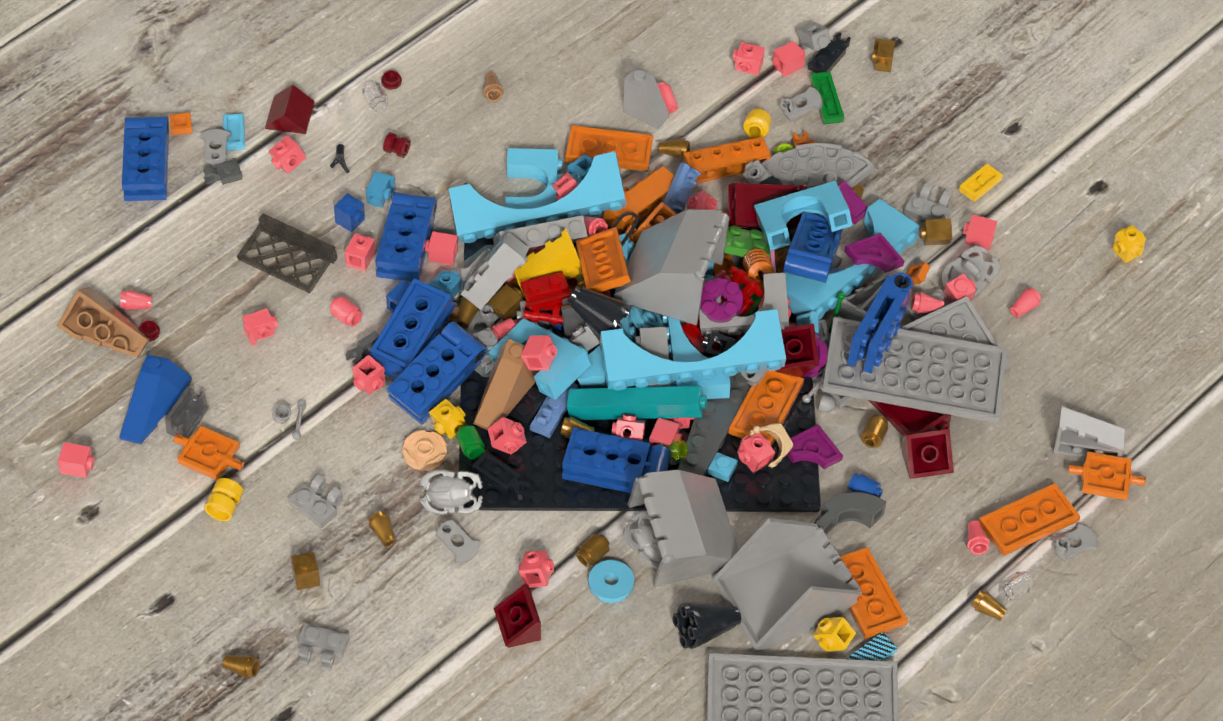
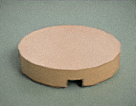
M419 430L411 433L405 439L402 448L403 458L414 469L420 471L432 470L444 462L447 456V444L444 438L437 432Z

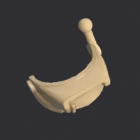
M781 423L770 424L761 428L754 426L753 430L749 431L750 436L761 431L767 432L778 443V457L768 465L773 468L789 453L793 447V442Z

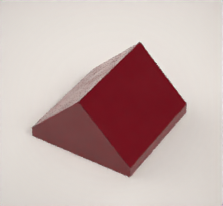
M291 85L274 96L265 128L306 134L315 101L296 86Z
M814 323L781 330L786 362L784 367L775 370V372L802 377L819 366Z
M949 428L905 434L902 455L910 479L954 473Z
M525 583L493 608L505 646L508 648L541 640V621L529 585Z

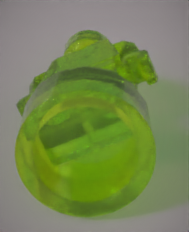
M674 441L671 445L659 443V445L667 447L671 451V457L674 459H684L687 457L688 447L685 441Z

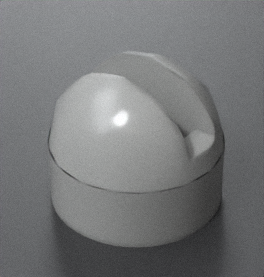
M823 394L818 411L831 412L835 408V400L832 396Z
M279 404L274 407L272 417L275 422L284 424L289 420L291 410L288 406ZM280 411L284 412L283 417H279Z

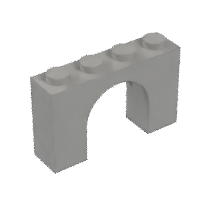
M581 215L501 231L493 237L494 247L508 232L529 247V249L545 246V243L549 240L554 242L561 237V232L567 229L572 243H576V240L587 237L584 217Z
M763 274L765 299L762 307L757 312L777 309L781 330L788 328L786 274ZM717 277V278H704L703 287H704V284H705L707 281H710V280L713 281V280H715V279H720V278H719V277ZM719 296L715 301H718V305H722L721 296ZM700 309L701 335L709 336L712 331L719 334H728L729 336H738L741 333H746L754 322L755 313L746 317L735 316L729 322L716 323L709 320Z

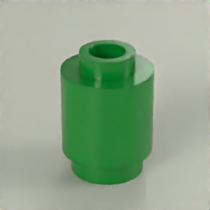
M466 425L459 429L456 439L464 455L471 460L481 457L485 452V445L476 427Z

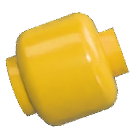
M753 109L748 112L743 124L746 135L750 138L765 137L772 124L770 114L763 109Z

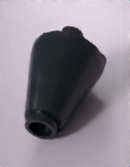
M578 286L572 290L567 298V301L571 303L570 306L599 338L601 331L620 329L622 326L621 320L629 314L632 308L624 301L584 287L580 289Z
M684 602L679 605L677 613L673 614L672 621L674 626L678 627L681 646L684 649H694L741 623V613L738 607H732L731 605Z

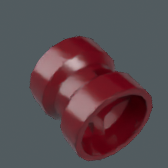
M389 132L384 140L383 151L387 153L393 152L398 157L405 158L410 149L411 140L407 137H398L396 133Z

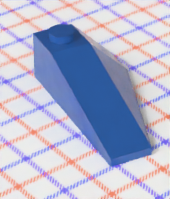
M147 354L119 436L120 440L142 444L158 426L157 423L165 415H168L185 389L189 387L192 377L171 360Z

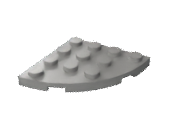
M828 143L795 146V149L784 153L778 152L771 156V159L762 162L783 185H807V189L832 181H836L838 184L842 179L853 188L876 169L861 154L844 149L840 145Z
M967 296L900 328L998 346ZM1006 360L1005 372H1008L1011 366Z

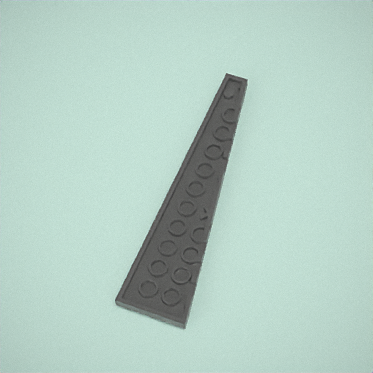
M743 284L738 285L741 291L745 288ZM791 313L789 322L791 321V319H792V317H793V315H794L793 313ZM725 334V336H727V337H730V338H732V339H736V338L733 337V336H729L728 334ZM741 372L734 376H729V398L707 399V408H703L702 418L694 419L678 470L706 476L711 462L719 448L722 447L724 439L729 432V427L751 388V385L747 383Z

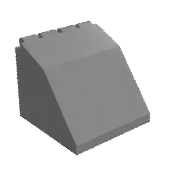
M687 209L642 231L627 264L631 282L617 287L614 298L624 301L629 305H635L638 308L697 325L704 283L703 276L709 266L708 261L720 265L723 263L730 217L722 213L721 210Z
M682 470L651 472L635 478L628 502L629 508L645 504L649 518L658 516V518L650 521L655 537H665V540L657 542L663 559L653 583L654 588L718 572L739 551L716 479Z
M768 518L713 578L727 604L732 607L736 606L740 610V625L757 651L765 650L818 628L821 620L839 616L858 602L857 597L862 594V590L854 578L849 583H846L852 578V574L845 563L840 561L841 557L832 543L824 548L830 540L823 528H818L815 523Z

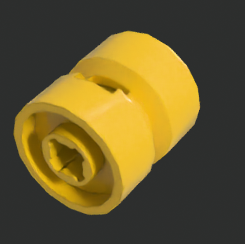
M220 478L216 481L212 489L213 494H210L204 510L216 520L229 521L244 491L237 482L228 478Z

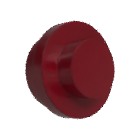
M390 70L384 73L381 83L384 88L393 90L401 86L402 78L398 72Z
M145 321L139 327V330L150 339L149 341L156 340L160 335V328L153 321Z

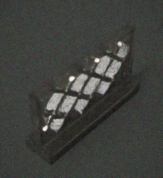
M262 213L258 219L259 225L237 255V259L310 294L330 263L334 264L338 256L335 247ZM261 232L270 236V240L259 243L257 238ZM285 242L288 248L276 251L274 244ZM272 245L274 252L261 255V247ZM250 250H258L259 256L249 258L245 256ZM299 250L306 253V257L295 260L292 252ZM290 253L291 261L279 264L277 256ZM275 257L276 265L269 267L264 265L263 260ZM321 259L324 262L321 266L312 268L310 261ZM308 262L310 269L297 272V264ZM294 267L295 273L284 275L281 272L282 268ZM312 275V280L308 285L301 283L299 277Z

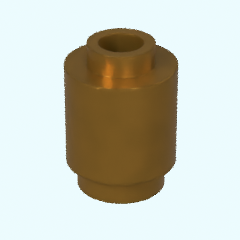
M873 415L867 420L861 434V441L867 447L877 448L881 446L888 430L887 419L881 415Z
M593 534L578 548L576 557L585 567L594 565L610 551L608 546L610 543L604 535Z

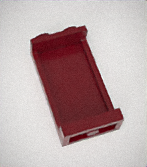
M741 182L728 184V216L730 217L728 226L760 227L754 205L805 190L807 185L744 184ZM802 214L791 218L786 224L787 228H797Z
M868 400L903 437H905V434L950 428L951 415H942L937 412Z

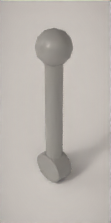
M824 375L811 391L802 397L804 403L810 402L811 396L823 383Z
M305 401L297 403L299 411L296 428L292 433V437L295 440L301 437L299 430L303 410L306 409Z

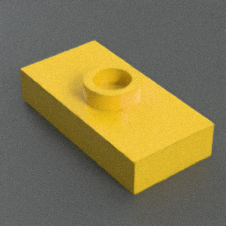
M987 163L963 182L959 187V191L973 202H976L1002 181L1003 174Z

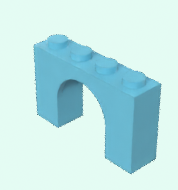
M508 148L507 178L535 179L543 183L546 189L539 195L532 197L506 196L505 207L532 209L558 201L555 198L558 194L551 186L561 178V174H557V171H562V158H558V149Z
M836 181L754 205L758 224L770 251L791 245L786 224L791 218L803 214V212L817 213L825 217L832 232L853 226L850 210Z
M522 319L488 354L494 365L500 347L508 338L525 346L530 336L549 335L557 348L556 357L553 359L549 370H540L534 376V379L541 393L556 400L591 365L588 359V352L582 346L572 344L567 338H561L555 335L553 331L543 329L536 322Z

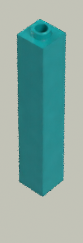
M701 386L637 387L623 390L608 388L569 389L567 401L569 416L577 420L618 419L623 417V414L635 415L636 419L702 418L703 408H707V396L703 395Z

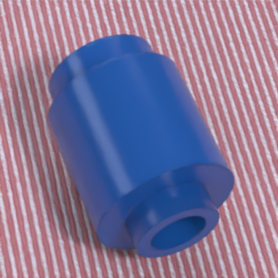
M855 473L848 484V489L851 492L867 493L879 498L883 493L881 483L864 474L859 475Z

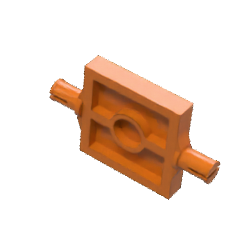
M200 426L196 433L189 438L178 433L174 436L173 442L184 446L183 451L177 458L178 464L218 480L223 471L229 466L239 471L244 467V462L234 459V455L240 448L238 441L203 426Z
M1087 451L1083 466L1069 464L1068 473L1081 475L1083 481L1082 493L1127 500L1131 484L1145 486L1146 477L1133 475L1131 470L1132 459Z

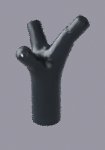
M338 144L336 146L335 159L330 167L333 168L337 163H340L345 172L349 173L350 170L344 159L345 146Z

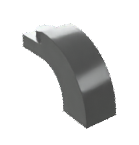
M843 493L830 498L822 504L821 515L817 517L814 523L817 524L818 528H823L826 535L838 524L847 521L859 522L871 528L884 515L886 501L867 493Z

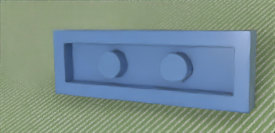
M680 163L663 203L676 214L685 211L684 208L691 195L692 188L696 186V179L701 173L686 163Z
M572 383L556 400L547 396L530 424V430L550 438L567 411L569 389H579V385Z

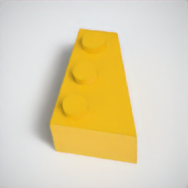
M567 229L562 231V236L554 242L549 240L545 243V248L537 254L532 252L528 255L525 264L521 268L517 267L514 274L520 288L521 281L553 273L563 272L566 281L583 274L579 257Z

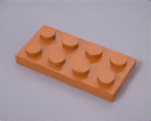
M572 125L565 162L573 163L585 154L594 159V156L616 152L619 168L648 172L654 135Z
M617 227L576 240L587 289L603 293L606 290L621 287L631 282Z
M769 370L758 385L751 386L729 427L728 434L743 439L750 434L749 431L753 430L754 426L761 428L775 423L783 424L804 384V378ZM761 431V435L767 438L772 446L775 438L771 434Z
M1054 483L980 517L979 522L1002 556H1006L1079 522L1080 515L1057 484Z
M866 547L840 556V561L845 563L852 574V578L846 583H849L854 578L862 590V594L857 597L858 602L848 609L864 639L907 625L908 619L869 548Z

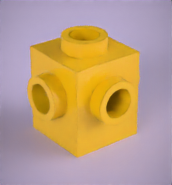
M1134 225L1122 228L1115 234L1112 250L1127 263L1142 255L1146 238Z
M447 399L443 400L429 412L435 430L440 435L445 434L450 440L456 436L461 427L467 425L464 420L466 416L464 411L459 406L454 407Z
M833 617L821 620L813 636L819 642V646L825 651H840L847 648L856 632L844 617Z

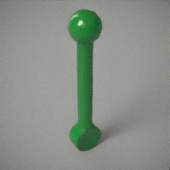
M844 292L837 294L838 302L833 319L838 317L842 300L846 297ZM832 319V323H831V325H830V327H829V330H828L829 333H831V330H832L833 319Z

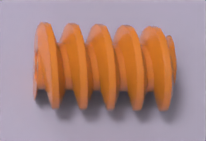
M756 248L750 250L744 256L743 266L745 272L751 280H756L760 283V287L763 289V274L775 273L769 255L766 251Z

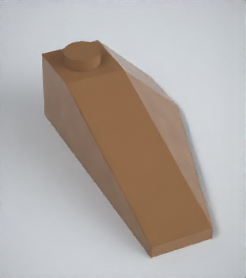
M89 287L77 291L57 324L60 329L75 339L108 347L114 351L136 358L140 356L150 340L106 299Z
M508 338L500 347L473 424L488 430L489 427L502 417L506 418L535 383L534 376L539 370H529L521 357L524 345Z

